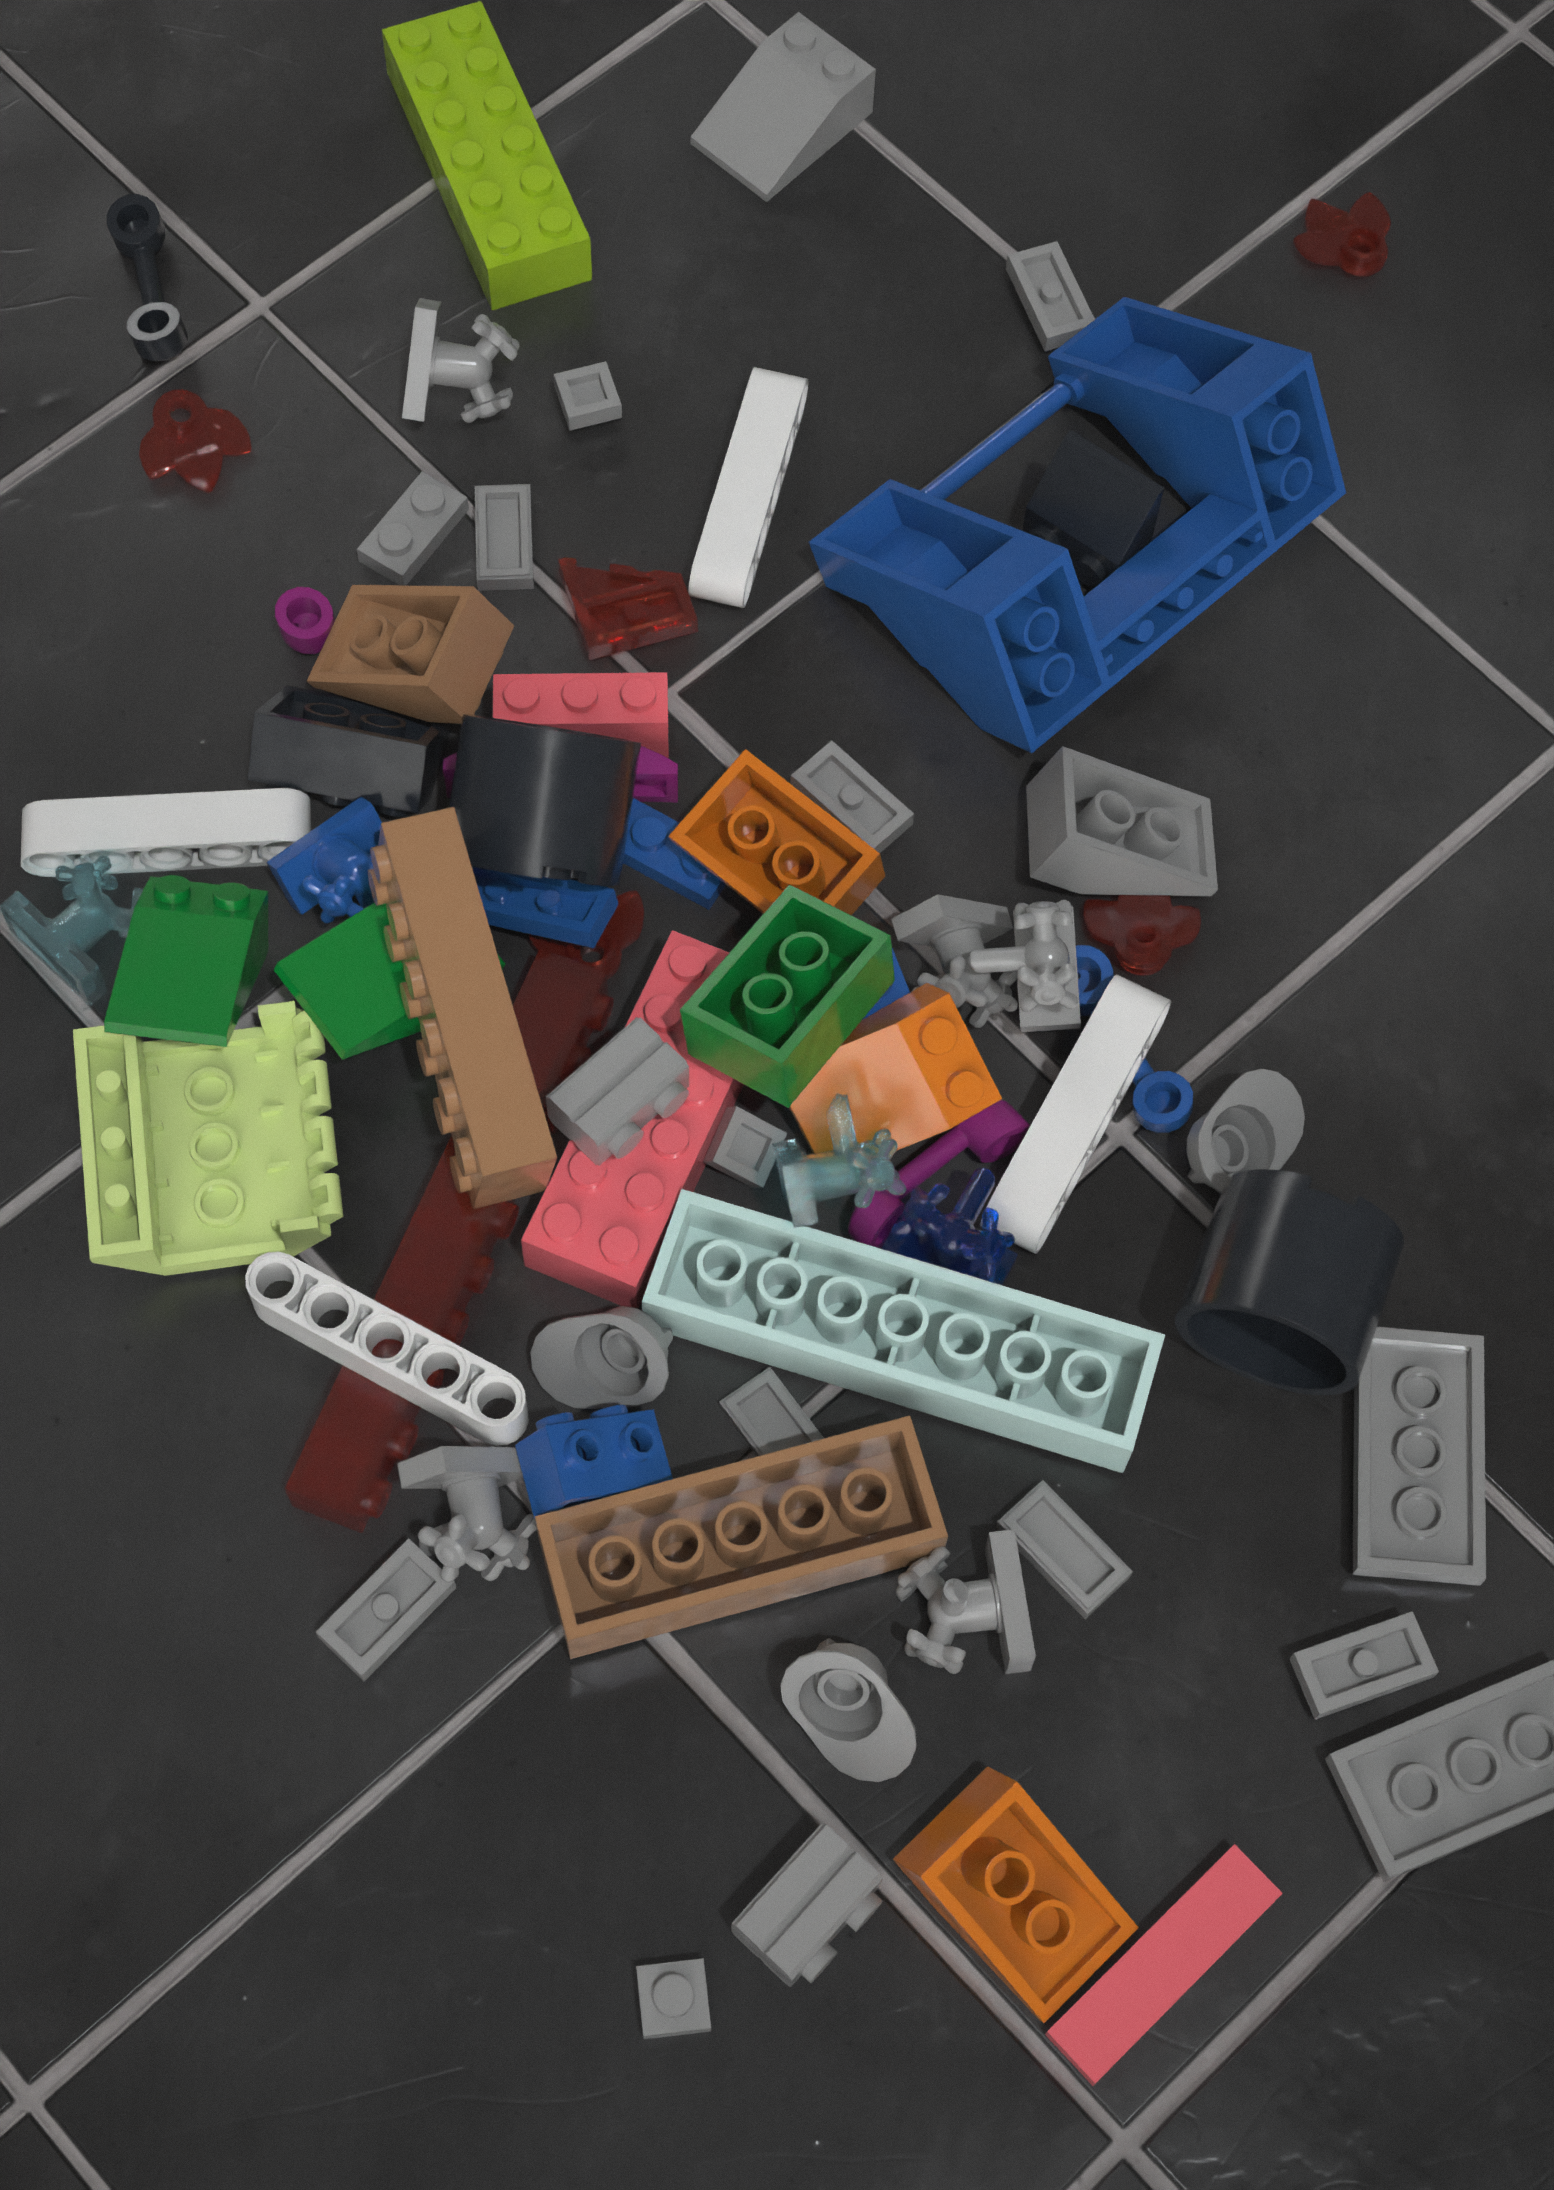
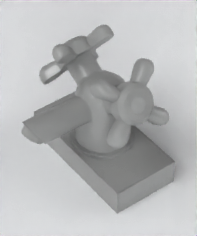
M420 298L414 312L402 418L425 421L429 410L431 387L434 384L470 390L474 401L464 405L465 411L461 413L464 422L471 423L477 418L492 417L502 409L509 408L513 398L511 387L495 394L489 381L493 372L492 360L501 350L508 359L513 361L520 347L519 342L512 338L504 327L491 322L488 316L484 314L477 316L474 320V325L471 327L477 334L482 336L475 346L441 341L440 337H438L442 302Z
M937 894L892 918L897 940L935 948L944 972L936 977L929 973H922L917 979L918 986L912 991L929 983L949 992L957 1008L965 1001L978 1007L969 1020V1023L975 1028L983 1027L990 1014L999 1013L1004 1009L1009 1012L1017 1009L1018 1002L1012 997V990L1010 988L1017 980V971L1003 972L999 980L994 981L991 978V973H977L970 969L968 965V957L971 951L985 949L984 943L1013 929L1007 907Z
M1060 900L1057 903L1041 901L1030 905L1018 903L1013 910L1015 947L975 949L971 951L968 957V965L970 969L977 973L1017 971L1021 1032L1081 1029L1073 906L1067 900Z
M441 1446L398 1463L402 1489H442L447 1493L451 1521L435 1528L425 1526L418 1533L419 1548L428 1557L436 1554L439 1561L444 1564L441 1577L445 1582H451L457 1578L459 1568L465 1563L477 1571H482L481 1577L488 1581L498 1578L504 1566H515L520 1570H525L529 1567L530 1560L526 1556L529 1542L527 1538L537 1530L534 1516L528 1514L516 1530H506L503 1527L498 1487L523 1478L515 1447ZM488 1548L494 1552V1557L489 1560L485 1554L475 1550Z
M1015 1529L989 1532L985 1546L989 1573L988 1579L962 1582L959 1579L953 1578L945 1582L939 1573L948 1566L944 1560L950 1555V1552L944 1546L937 1547L929 1556L916 1560L905 1573L899 1575V1585L896 1588L898 1599L901 1602L904 1601L918 1588L928 1600L927 1613L931 1622L926 1637L916 1630L909 1629L904 1646L907 1656L918 1657L928 1665L938 1668L944 1667L949 1673L956 1674L959 1673L963 1666L962 1661L966 1652L951 1646L955 1634L995 1630L999 1634L1005 1674L1031 1671L1036 1654Z

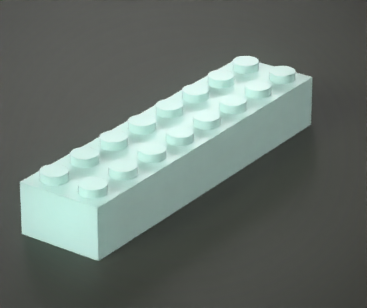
M684 1189L680 1191L642 1299V1311L651 1315L661 1328H671L673 1336L1120 1473L1124 1472L1134 1449L1165 1334Z

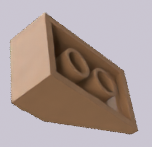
M352 585L307 682L314 688L423 721L461 724L463 714L474 715L478 709L496 665L503 655L514 625L474 586Z

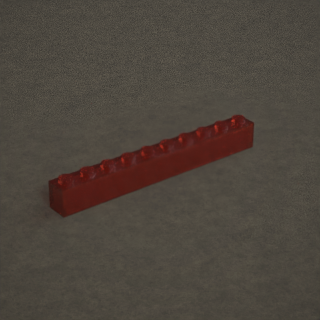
M540 948L513 1004V1009L551 1134H555L558 1128L548 1117L546 1096L590 1058L591 1050L586 1045L594 1029L601 1032L605 1028L613 1008L614 998L608 996L606 972ZM451 1135L374 1300L459 1346L469 1322V1314L464 1311L473 1292L482 1294L485 1290L494 1267V1259L489 1258L498 1238L506 1240L509 1237L518 1216L519 1206L514 1204L516 1199L473 1209L468 1191L458 1193L453 1180L450 1157L455 1156L456 1153ZM385 1339L377 1343L371 1354L382 1359L391 1358L399 1353L403 1343L395 1339ZM342 1366L285 1487L292 1506L363 1533L370 1516L378 1519L387 1505L392 1490V1483L388 1482L387 1479L396 1459L406 1460L414 1446L418 1434V1425L413 1424L420 1407L353 1370ZM444 1369L434 1371L428 1377L426 1383L431 1387L440 1389Z

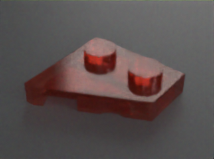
M565 557L558 559L559 573L589 660L698 632V619L681 573L660 570L642 572L632 566L610 564L609 571L577 567L576 558Z

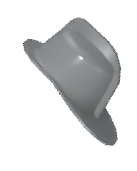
M1257 1069L1245 1072L1231 1083L1213 1107L1201 1116L1190 1129L1187 1137L1186 1153L1191 1170L1187 1177L1194 1183H1205L1221 1194L1230 1185L1234 1174L1255 1169L1280 1170L1295 1151L1303 1135L1305 1115L1302 1100L1292 1082L1279 1072Z
M628 1306L612 1308L598 1314L563 1318L549 1323L535 1337L530 1352L532 1370L541 1387L555 1400L573 1408L599 1409L615 1405H639L651 1402L665 1390L669 1377L667 1363L668 1346L673 1340V1333L671 1328H661L651 1315L639 1308Z
M828 1638L818 1645L816 1651L799 1656L786 1668L780 1684L784 1705L823 1756L840 1772L857 1780L880 1782L897 1777L910 1765L917 1748L915 1726L907 1710L889 1688L887 1672L875 1654L865 1647L853 1643H836L831 1638Z

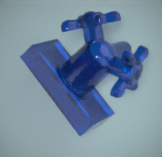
M978 1168L973 1172L952 1213L944 1215L935 1208L936 1205L945 1199L950 1191V1188L942 1183L935 1185L928 1195L920 1188L912 1190L911 1200L907 1201L903 1213L897 1219L895 1225H893L882 1247L886 1251L1004 1286L1018 1257L1017 1253L1006 1248L1014 1244V1235L1010 1232L997 1230L999 1220L997 1210L989 1207L985 1208L982 1215V1231L976 1230L973 1225L995 1185V1176L987 1168Z

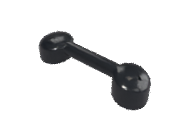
M127 194L118 198L110 206L106 215L107 227L117 250L124 256L134 259L143 306L135 310L127 320V330L140 356L151 361H166L177 356L185 347L188 333L177 308L170 303H165L154 254L159 251L165 240V226L153 201L140 194Z

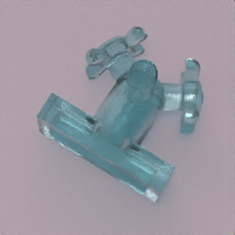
M106 855L98 857L94 863H81L74 868L60 865L56 868V879L70 882L63 888V898L65 900L76 898V900L52 919L47 918L18 890L0 905L10 933L90 1007L108 990L98 964L86 953L111 930L119 931V937L126 939L134 907L143 891L142 888L135 887L132 895L131 910L117 907L112 899L102 892V889L114 890L118 887L117 879L114 876L103 874L112 866L109 857Z
M837 1093L826 1111L833 1150L806 1155V1152L801 1151L797 1139L772 1143L784 1203L794 1228L819 1223L816 1211L818 1202L857 1193L854 1201L855 1205L858 1208H866L871 1204L875 1191L887 1189L893 1195H902L906 1192V1185L899 1180V1173L894 1169L893 1163L890 1161L898 1147L896 1140L891 1138L889 1129L882 1128L875 1133L873 1140L859 1143L856 1138L847 1093L844 1095Z

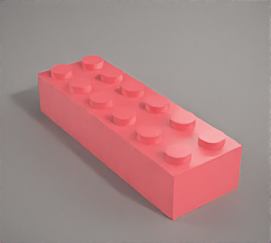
M671 931L626 1026L636 1017L641 1018L661 1037L664 1043L667 1042L686 1060L689 1065V1087L687 1088L689 1095L682 1106L671 1116L662 1118L657 1114L642 1128L644 1134L640 1142L623 1158L617 1159L612 1154L600 1166L595 1165L576 1146L573 1140H569L521 1239L525 1267L620 1306L640 1307L680 1191L684 1189L694 1192L706 1166V1163L703 1162L725 1110L727 1107L734 1106L744 1085L688 1054L680 1013L683 1005L725 959L729 952L676 931Z

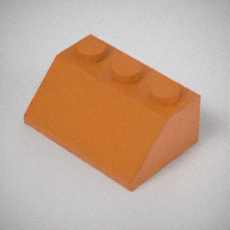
M746 749L668 836L674 844L763 914L790 884L852 916L885 878L879 852Z

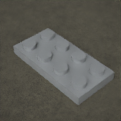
M1386 1327L1376 1328L1359 1381L1354 1387L1353 1575L1480 1586L1486 1580L1484 1336Z
M1554 1660L1337 1750L1325 1758L1383 1882L1554 1810Z

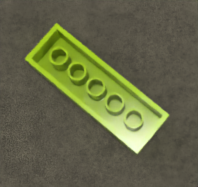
M478 1L382 29L387 74L491 310L591 281L592 262L589 234L482 2Z

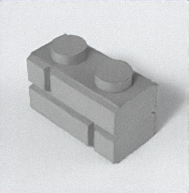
M636 1017L546 1096L548 1117L567 1138L575 1142L576 1146L595 1165L600 1166L612 1154L617 1159L623 1158L640 1142L644 1134L642 1128L657 1114L662 1118L671 1116L685 1102L689 1095L687 1090L689 1087V1065L667 1042L664 1043L661 1037L644 1020Z
M822 1822L732 1922L731 1932L789 1987L801 1975L812 1983L838 1953L830 1945V1942L845 1925L848 1924L857 1932L883 1901L875 1892L880 1887L883 1877L831 1827Z

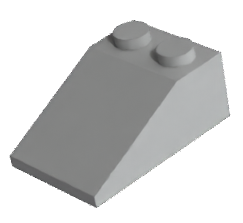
M798 12L760 44L691 135L690 144L767 202L873 112L876 69Z
M1064 746L1058 750L1026 786L1031 878L1078 894L1212 896L1218 890L1211 801L1209 798Z

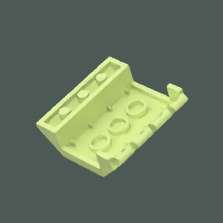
M295 1001L258 1005L259 1019L262 1026L234 1030L227 1047L165 1039L143 1042L141 1036L104 1032V1026L73 1029L89 1255L92 1263L167 1276L251 1264L257 1257L268 1252H282L294 1257L331 1236L330 1224L344 1216L339 1175L325 1173L338 1165L333 1119L328 1116H319L332 1108L327 1063L323 1060H314L326 1052L324 1035L308 1014L296 1007Z

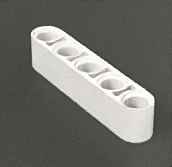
M757 367L753 368L692 565L688 589L689 596L745 608L803 416L809 384L807 378Z
M272 788L34 801L22 809L21 867L33 875L61 877L268 866L267 861L311 831L310 798L299 790Z
M1117 974L1112 978L984 1211L980 1224L981 1227L1034 1254L1039 1252L1158 1035L1168 1014L1171 1000Z
M268 1252L257 1257L249 1265L245 1275L246 1288L258 1317L266 1324L485 1443L495 1446L508 1445L518 1440L525 1432L529 1422L525 1390L521 1382L511 1373L289 1254ZM285 1280L293 1284L291 1291L281 1298L270 1299L263 1296L265 1289L271 1283ZM330 1310H342L348 1313L347 1319L335 1328L326 1329L317 1325L319 1318ZM385 1339H395L403 1343L399 1353L391 1358L382 1359L371 1354L377 1343ZM448 1368L459 1374L458 1379L453 1385L447 1388L437 1389L426 1383L428 1377L438 1369ZM495 1398H504L515 1404L514 1410L508 1416L501 1419H492L481 1413L487 1402Z

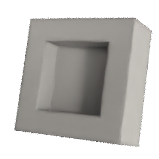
M606 361L554 374V387L569 431L622 418V404Z
M737 1106L727 1107L703 1162L753 1189L764 1188L787 1133Z
M704 1958L636 1966L644 2039L711 2031Z

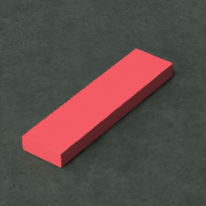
M1234 1844L1045 2035L1087 2081L1094 2086L1283 1893Z

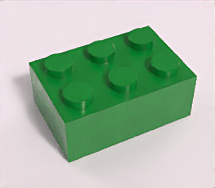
M789 884L680 1009L688 1054L789 1108L895 981L891 935Z

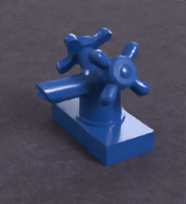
M362 796L266 862L289 904L301 915L319 903L323 910L320 916L321 920L324 923H331L336 917H342L345 914L352 917L374 903L368 879V870L374 869L370 849L371 847L378 846L382 822L371 802ZM354 895L357 901L359 902L360 906L353 903L352 897Z

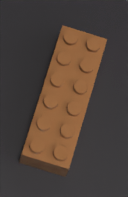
M451 807L383 822L380 826L378 846L371 847L370 849L374 869L368 870L369 885L376 906L386 904L390 925L384 926V935L392 962L402 960L406 982L400 983V991L405 1012L409 1019L416 1017L419 1019L422 1039L417 1040L416 1045L422 1071L426 1077L435 1075L439 1097L433 1098V1107L441 1134L451 1133L454 1141L456 1155L450 1157V1167L458 1193L468 1191L473 1209L543 1192L546 1190L557 1155L455 808Z
M910 1416L535 1516L538 1538L570 1659L911 1566L916 1560L929 1556L935 1548L945 1547L948 1539L945 1524Z

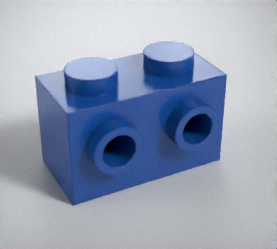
M615 1405L590 1414V1419L578 1421L574 1420L573 1413L570 1412L555 1414L535 1423L537 1431L515 1445L534 1519L538 1515L673 1479L654 1409L628 1413L626 1405Z

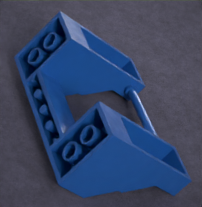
M1123 297L1048 356L1055 378L1054 387L921 491L889 479L809 541L826 587L868 605L918 664L931 672L979 729L1033 753L1346 494L1311 353ZM1066 404L1107 417L1156 475L1164 477L1191 507L1189 512L1084 597L1067 548L945 501L946 498Z

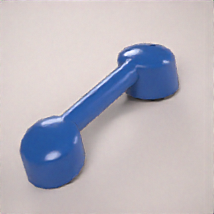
M1077 945V974L1080 977L1078 979L1080 1016L1091 1017L1105 989L1114 977L1110 960L1102 951L1092 946ZM1145 1058L1133 1079V1083L1136 1086L1133 1092V1112L1135 1117L1145 1129L1156 1133H1168L1177 1130L1189 1120L1193 1112L1192 1088L1189 1082L1177 1073L1171 1071L1154 1072Z

